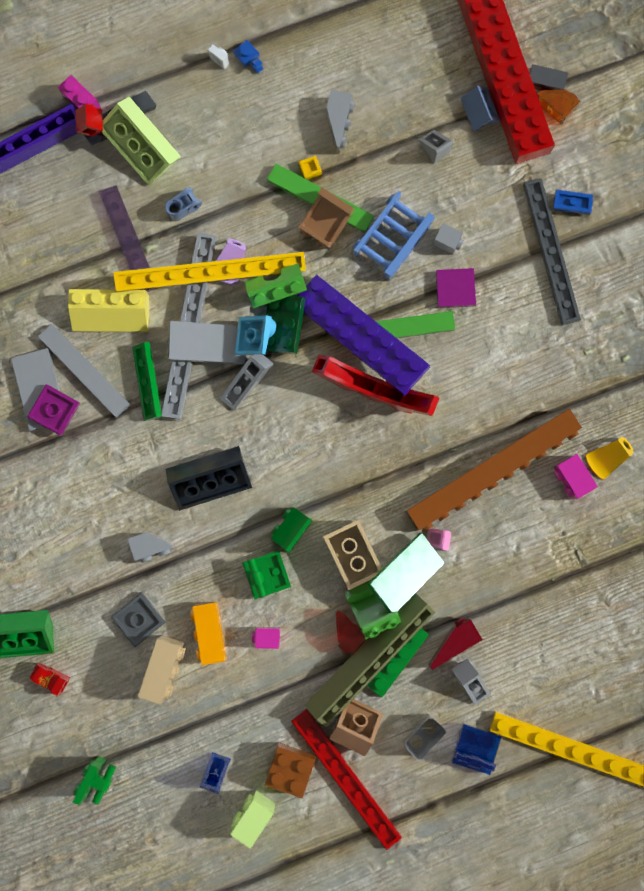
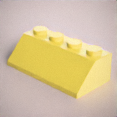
M69 289L68 309L73 332H148L149 294L146 290L116 292V290Z

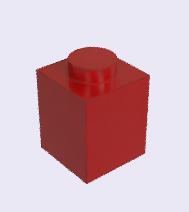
M84 104L75 110L77 133L93 137L103 131L101 108L94 107L93 104Z

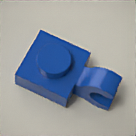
M248 40L233 51L234 55L245 67L251 65L257 73L264 69L261 66L263 64L262 61L258 58L260 56L259 52Z

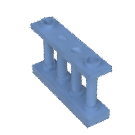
M400 191L395 196L392 194L388 198L386 208L362 240L359 238L353 246V255L355 257L360 252H363L384 267L383 277L388 281L391 280L435 219V216L431 213H428L426 217H421L399 201L401 197ZM394 207L417 223L418 228L415 232H410L388 216ZM384 222L404 236L407 242L404 246H398L378 232L377 229ZM371 237H374L395 253L396 257L393 261H387L366 246Z

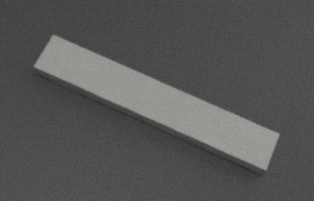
M52 323L38 336L116 418L130 406V403Z

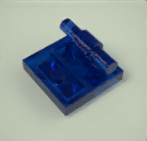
M463 723L451 762L490 775L491 771L494 772L496 768L494 760L501 736Z

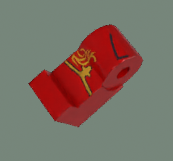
M36 663L29 679L50 690V693L55 696H59L63 693L70 677L44 664Z

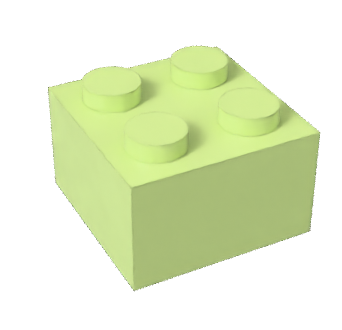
M255 791L253 795L249 794L243 803V811L240 812L238 810L230 825L232 827L230 835L250 849L273 816L275 803L258 791Z

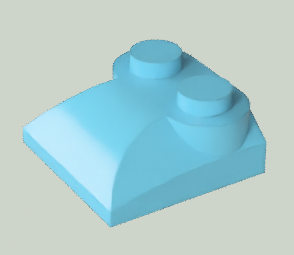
M271 316L239 317L235 355L265 354L268 339L276 330V323L271 319Z

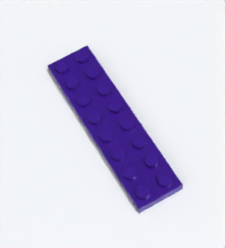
M317 274L306 285L307 290L297 295L305 298L303 313L404 396L429 370L430 364Z

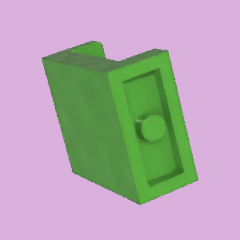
M371 580L344 592L365 639L376 637L380 632L392 629L401 623L398 612L389 613L368 586Z

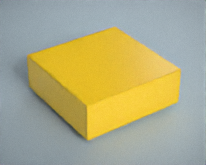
M316 155L298 161L303 178L306 180L322 175Z

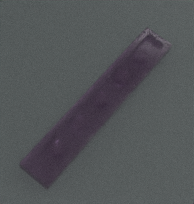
M117 185L100 191L99 193L130 270L150 268ZM158 287L138 289V290H146V292H149V291H152V290H154V289H157Z

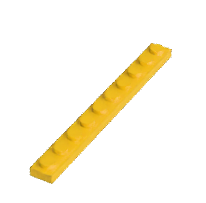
M304 252L118 271L113 272L117 292L281 274L280 269L297 263L301 271H306Z
M494 712L489 731L644 787V764L505 714Z

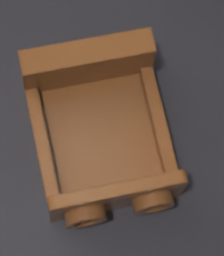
M321 187L318 192L319 196L298 227L301 228V234L307 238L313 236L317 239L315 243L325 249L326 246L330 248L333 246L355 209Z

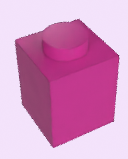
M256 627V631H252V643H255V648L279 649L280 627Z

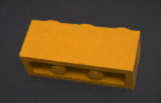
M218 601L192 606L193 610H190L191 621L195 622L196 630H193L195 642L198 641L199 649H196L197 660L201 661V665L225 662L227 657Z

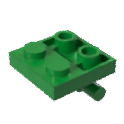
M279 550L242 563L254 600L291 587Z
M99 756L95 761L92 760L89 765H86L82 773L84 778L76 785L73 791L75 797L72 802L80 806L89 796L92 788H95L97 791L92 802L99 805L104 793H107L112 783L111 778L117 767L109 764L105 775H102L100 772L106 759Z

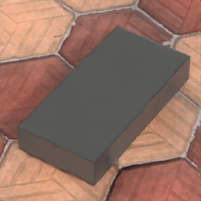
M532 64L530 76L534 86L563 92L568 72Z

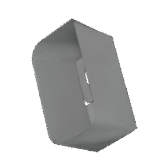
M428 714L403 742L406 749L416 759L421 760L442 739L446 731ZM428 720L435 722L437 726L433 734H426L423 730V724ZM413 735H419L423 738L421 748L414 749L411 747L410 738Z

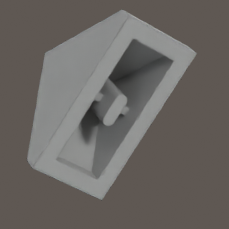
M435 130L419 139L420 144L434 164L449 155L453 145L452 140Z

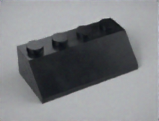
M239 446L165 469L167 483L179 511L252 488Z

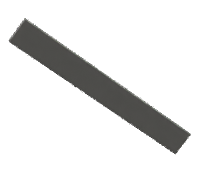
M542 178L524 182L522 185L561 326L581 321Z

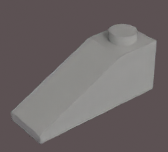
M263 354L252 355L220 399L230 408L236 410L273 366V363Z

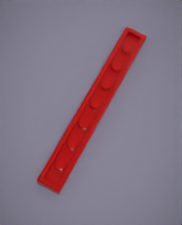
M306 708L291 720L293 725L384 848L388 850L401 840V834L309 710Z

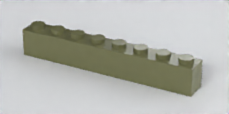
M416 593L397 611L401 623L392 629L380 632L376 637L366 639L359 649L338 668L337 672L305 704L315 719L325 727L342 712L436 613Z

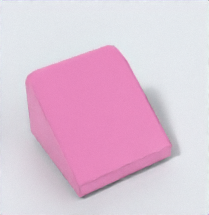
M429 528L427 540L434 549L448 551L451 532Z

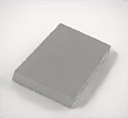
M170 321L168 360L244 365L245 355H235L238 326Z
M48 348L11 358L29 431L45 428L27 417L45 385L47 384L60 391Z

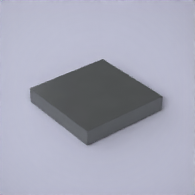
M143 592L111 616L134 647L138 646L166 623Z

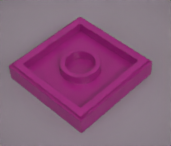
M474 268L436 270L438 308L476 306Z
M46 384L27 417L62 436L78 409L80 402Z

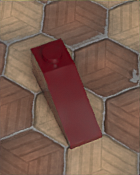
M463 617L454 622L455 626L450 629L428 664L432 670L483 640L471 619Z

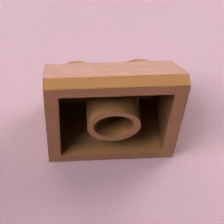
M353 699L339 714L329 739L366 756L374 743L383 713Z

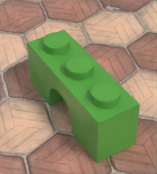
M299 264L280 269L281 275L275 280L266 281L261 275L244 281L252 307L256 308L306 291L307 288Z

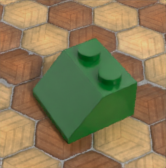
M295 507L292 510L288 508L282 516L284 521L281 525L276 524L271 531L273 535L271 539L288 552H291L312 523V519Z

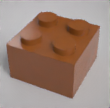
M279 742L265 786L303 799L316 755Z

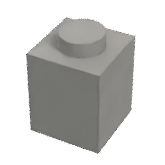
M443 223L433 245L453 255L455 249L459 251L464 241L461 239L463 232Z

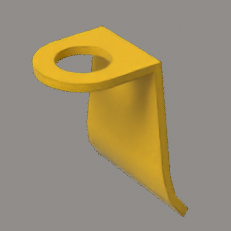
M620 437L618 440L586 454L585 458L591 470L600 479L604 480L633 454V448L627 439ZM623 442L627 444L629 450L625 447Z

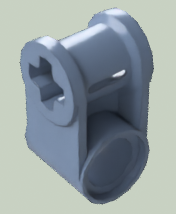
M188 187L166 202L167 216L172 221H179L199 209L202 202L193 194V189ZM172 208H179V211L176 213L170 212Z

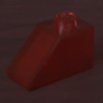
M337 609L335 615L337 640L340 643L338 646L345 653L350 651L353 654L365 640L361 628Z

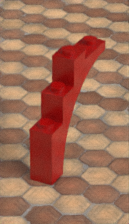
M318 354L312 369V373L344 390L357 392L372 401L385 403L400 412L410 414L414 412L433 416L440 399L435 395L411 389L404 396L387 381L357 370L331 356Z

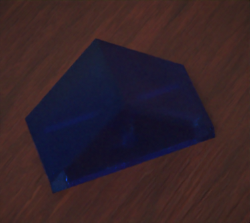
M212 752L199 788L219 794L231 758Z

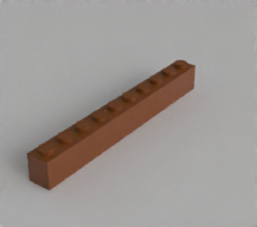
M569 408L405 512L417 531L421 529L426 531L434 526L432 522L439 519V521H442L450 516L449 511L453 509L458 511L466 506L464 502L471 498L474 501L482 496L481 491L487 488L490 491L498 486L497 481L500 479L507 480L515 475L513 471L520 468V470H523L531 465L530 460L534 458L539 460L547 455L545 451L549 448L555 450L563 445L561 441L565 438L571 440L579 435L577 431L582 427Z

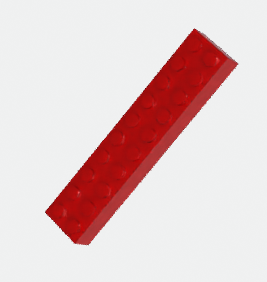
M457 0L491 98L500 117V123L515 165L550 154L555 143L504 1Z

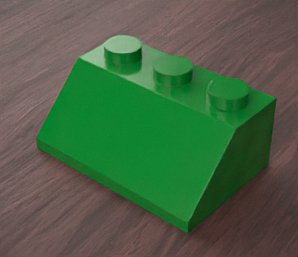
M48 610L0 614V658L54 654L53 623Z

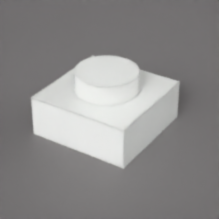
M212 45L208 50L210 59L225 69L229 65L227 52L221 47L217 48L215 45Z

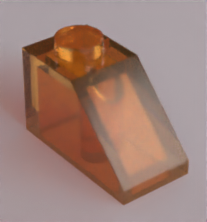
M566 89L539 91L537 94L542 109L561 125L576 110L580 103L577 96Z

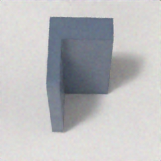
M476 86L461 97L462 104L474 131L479 130L486 124H497L501 121L487 87Z

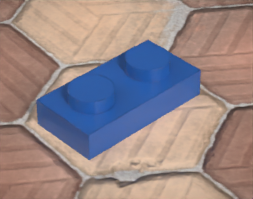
M556 189L552 210L590 215L593 195Z

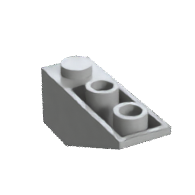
M331 89L327 103V118L336 153L340 154L341 148H345L347 137H344L345 130L349 131L351 120L348 117L349 113L353 114L355 102H352L353 94Z

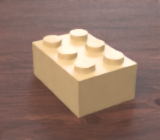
M359 520L323 536L348 590L373 579L382 570Z
M164 635L157 638L138 698L161 705L171 697L174 686L171 684L179 674L180 667H178V663L181 659L183 660L186 648H184L185 642Z

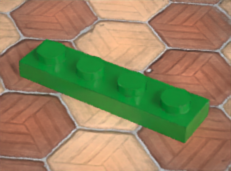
M143 342L133 346L132 351L144 421H150L162 417L150 342Z
M420 629L367 686L383 697L429 634Z

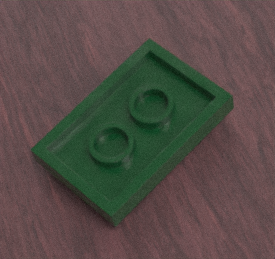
M289 296L267 304L266 315L271 316V319L276 323L275 333L268 339L267 353L297 354L305 305L304 297Z

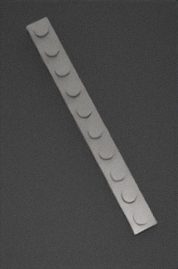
M204 233L197 234L192 264L213 261L217 236ZM208 282L187 284L180 322H201ZM172 360L162 417L181 420L192 361Z

